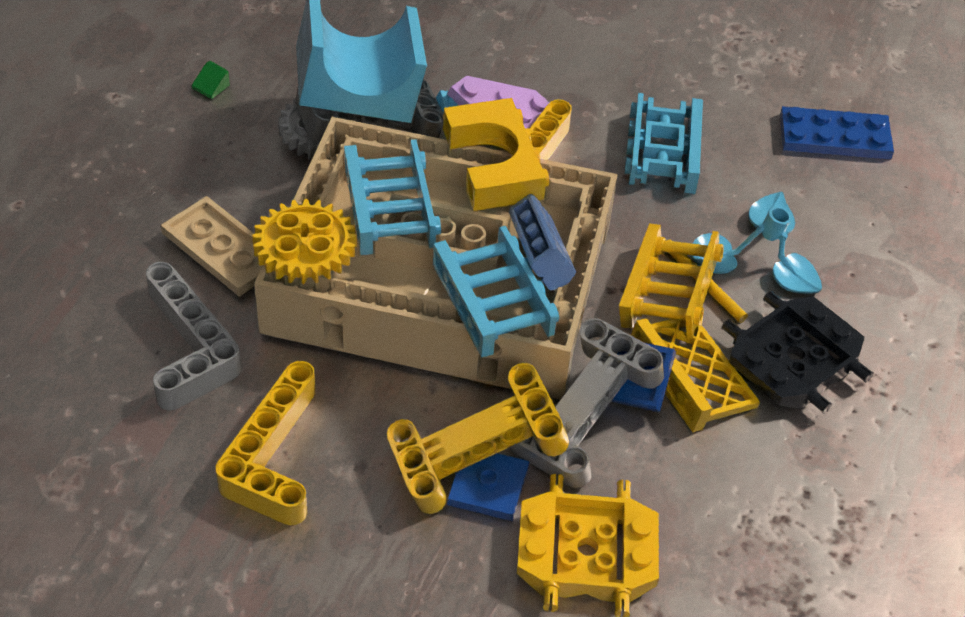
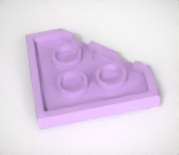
M465 76L451 86L447 93L458 105L512 98L516 108L522 111L524 127L529 129L549 103L536 90L471 76Z

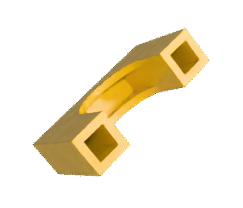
M512 98L444 108L443 132L450 149L476 145H494L505 149L513 156L501 163L467 168L466 192L473 211L515 205L529 194H534L538 200H544L545 187L549 186L548 171L546 168L542 169L539 151L537 148H533L531 132L529 128L524 127L522 111L516 108Z

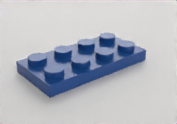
M785 106L781 108L780 122L784 151L892 159L894 148L888 115Z

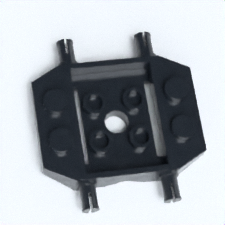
M769 291L765 294L763 301L775 309L773 312L747 330L741 329L731 319L726 320L721 327L722 330L734 338V347L729 363L780 406L803 409L812 403L823 414H826L833 404L821 394L830 384L838 383L852 372L865 383L874 375V372L864 366L858 359L865 336L814 296L783 301L773 291ZM796 322V323L799 324L801 327H799V326H794L793 323ZM802 328H804L807 332L814 336L823 345L816 344L813 340H811L807 335H805V332ZM827 348L840 358L836 360L828 353ZM789 354L797 355V356H799L802 360H799V359H794V360H792L791 358L788 357V355H789Z

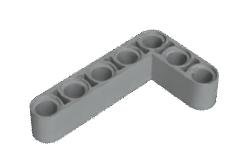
M155 262L146 269L149 295L195 351L160 369L153 377L158 405L165 410H175L238 377L241 373L240 352L236 341L173 266L167 262Z

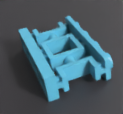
M638 93L637 103H631L630 118L634 120H630L628 136L633 137V139L628 138L626 155H631V158L626 157L624 174H630L629 185L635 184V178L641 179L640 183L646 184L648 174L674 177V187L680 188V184H685L684 193L695 194L700 175L703 99L692 98L691 106H686V102L681 101L679 110L653 107L654 98L648 97V101H643L644 93ZM642 113H646L645 129H641ZM685 118H688L687 134H684L685 125L683 124ZM651 137L677 140L676 146L654 144L650 143ZM639 149H643L642 167L638 166ZM683 154L686 155L685 172H682L683 162L681 160Z

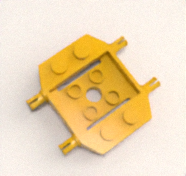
M556 474L550 475L549 492L523 500L521 503L517 574L540 595L544 596L543 610L549 612L550 599L552 600L551 612H555L558 610V597L569 598L587 594L602 601L615 602L614 615L616 617L621 616L623 606L622 617H629V603L655 588L659 581V513L630 498L631 482L628 480L625 481L624 491L623 480L617 481V498L563 493V475L558 474L557 485ZM555 518L559 519L557 574H553ZM618 524H623L622 580L617 579ZM583 545H589L595 549L596 553L587 556L582 554L578 548Z

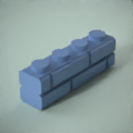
M529 194L513 205L509 210V214L530 267L538 277H541L542 282L551 291L567 285L575 276L576 270L551 215L542 207L534 194Z

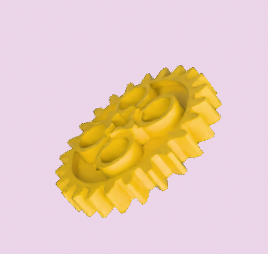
M308 199L304 200L303 205H298L295 200H292V207H287L280 203L279 212L269 209V217L261 216V225L254 226L255 234H252L254 256L258 257L259 266L265 265L267 274L275 271L276 279L287 275L288 283H292L296 277L300 278L302 284H305L307 278L311 277L315 283H318L319 276L321 275L331 279L332 270L339 274L342 273V265L349 266L350 257H355V247H357L355 225H351L350 216L343 217L342 209L333 212V204L331 203L324 208L321 207V200H318L314 205H310Z

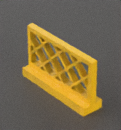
M647 318L636 321L631 336L644 343L675 349L677 355L688 359L687 364H684L674 358L665 395L692 432L703 430L706 422L758 408L760 404L759 399L737 370L729 363L728 358L702 324L701 326H696L694 332L696 336L687 337L686 332L679 330V328L686 326L685 320L669 319L650 324ZM658 333L672 337L671 342L661 339ZM675 339L692 344L691 350L674 344ZM696 346L708 350L712 358L695 352ZM695 361L708 366V372L692 367L691 362ZM713 368L724 372L729 379L726 380L711 374ZM689 375L705 381L703 387L694 384ZM711 383L726 389L724 395L707 389L708 384ZM730 391L742 395L745 401L728 397ZM705 398L720 403L721 407L713 409Z

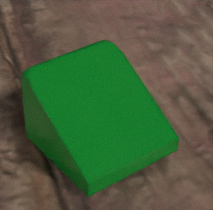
M208 61L191 87L204 96L213 99L230 86L229 72L216 63Z

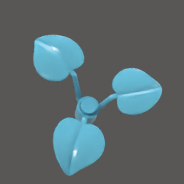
M782 191L765 196L750 207L748 218L757 229L736 249L732 250L731 243L725 237L719 235V244L724 245L722 261L716 263L713 273L726 274L735 270L738 263L734 255H738L762 233L763 237L767 240H780L778 253L780 261L774 264L772 273L775 281L782 288L793 293L805 294L818 293L822 290V283L817 271L805 257L797 253H791L787 257L784 254L787 234L793 231L795 218L786 203ZM712 233L700 235L692 244L708 245ZM690 255L699 266L702 265L704 257Z

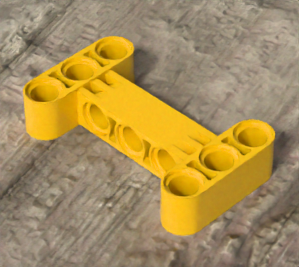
M520 363L509 371L508 381L514 396L427 437L421 438L415 425L408 419L396 420L388 427L387 439L408 490L422 512L426 514L437 513L446 504V493L440 479L532 436L535 437L541 451L548 456H558L566 451L569 439L562 419L533 365ZM543 407L542 409H540V410H538V411H534V410L537 409V408ZM551 433H556L555 435H553V436H551V437H546L547 435H549V434H551ZM432 490L429 494L423 496L425 492Z

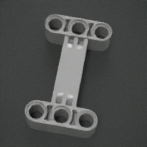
M598 318L588 319L580 327L582 350L587 357L591 358V361L555 407L568 435L569 445L566 451L558 456L542 454L534 436L509 447L515 455L529 461L530 464L549 475L556 474L557 480L558 474L563 475V483L572 488H581L589 483L591 479L589 457L587 452L578 445L627 379L644 388H655L664 379L663 357L657 349ZM593 337H600L598 340H590ZM621 351L627 352V353L624 354V355H617V354H616V353L621 352ZM646 366H653V367H655L654 369H651V370H645V369H643V368L646 367ZM551 433V434L547 435L546 437H551V436L555 435L556 433ZM574 464L582 465V467L576 471L568 469L570 466Z

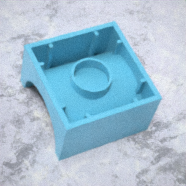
M306 0L296 44L299 105L411 123L427 68L417 8L406 6L400 20L381 34L370 37H355L338 31L327 22L321 12L320 0Z

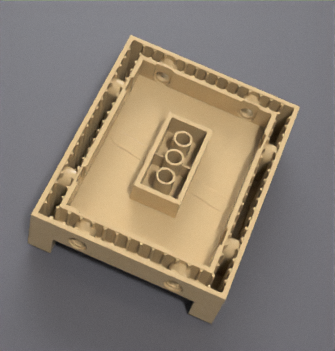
M331 117L293 199L298 205H303L305 199L309 200L310 205H314L318 200H321V207L323 208L331 203L333 204V212L342 209L343 217L350 216L351 225H355L345 173L344 146L356 145L358 157H364V160L410 156V142L417 139L419 152L424 151L426 169H424L433 214L434 216H439L441 222V234L436 235V242L446 240L451 251H456L458 254L498 243L499 227L506 226L511 236L514 235L517 238L520 252L524 258L526 257L509 214V210L513 205L473 211L466 192L467 168L504 162L513 157L509 152L480 146L450 149L445 139ZM540 159L542 169L546 168L548 171L549 186L545 187L544 200H539V202L551 215L576 270L572 280L563 287L550 291L543 283L546 297L550 303L556 305L559 313V321L556 322L555 335L547 337L541 324L498 335V339L495 340L494 354L481 358L433 266V248H429L426 233L378 237V241H373V254L360 255L357 239L355 257H350V265H342V273L340 274L332 270L331 279H327L323 275L319 276L318 283H315L312 277L307 278L305 284H302L300 278L297 277L292 283H288L287 275L276 279V272L273 271L267 274L265 265H263L254 283L259 333L511 389L508 381V374L511 368L520 363H529L537 370L550 398L561 400L567 390L573 353L601 246L605 244L618 174ZM412 168L366 172V175H362V178H368V181L413 177ZM416 189L370 193V196L366 197V199L373 202L415 199L418 198ZM420 210L374 215V218L370 220L371 222H377V225L421 221L423 218ZM502 255L463 265L461 270L464 274L472 276L507 266ZM532 269L535 278L537 280H541V277H538ZM513 277L473 288V292L476 297L484 299L520 289ZM525 300L486 311L485 314L489 321L493 320L495 323L533 312L528 301Z

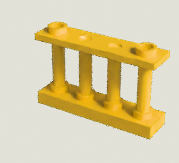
M649 223L619 304L621 327L633 329L637 317L649 315L685 320L687 337H693L696 326H701L703 321V304L716 263L721 262L723 258L724 245L719 244V232H712L708 245L667 241L665 237H661V225ZM668 252L704 257L702 265L698 266L659 261L658 256ZM658 272L697 277L695 287L653 282L651 281V276L656 275ZM652 293L689 298L690 302L688 308L644 303L643 299L644 296H649Z

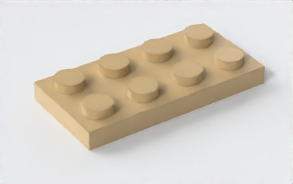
M204 197L161 224L163 235L239 297L255 287L254 283L263 265L259 266L258 257L254 256L252 234L254 233L209 197Z

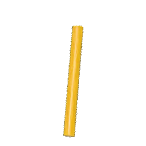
M669 253L678 263L697 265L687 255ZM711 279L707 292L739 323H743L747 319L748 314Z

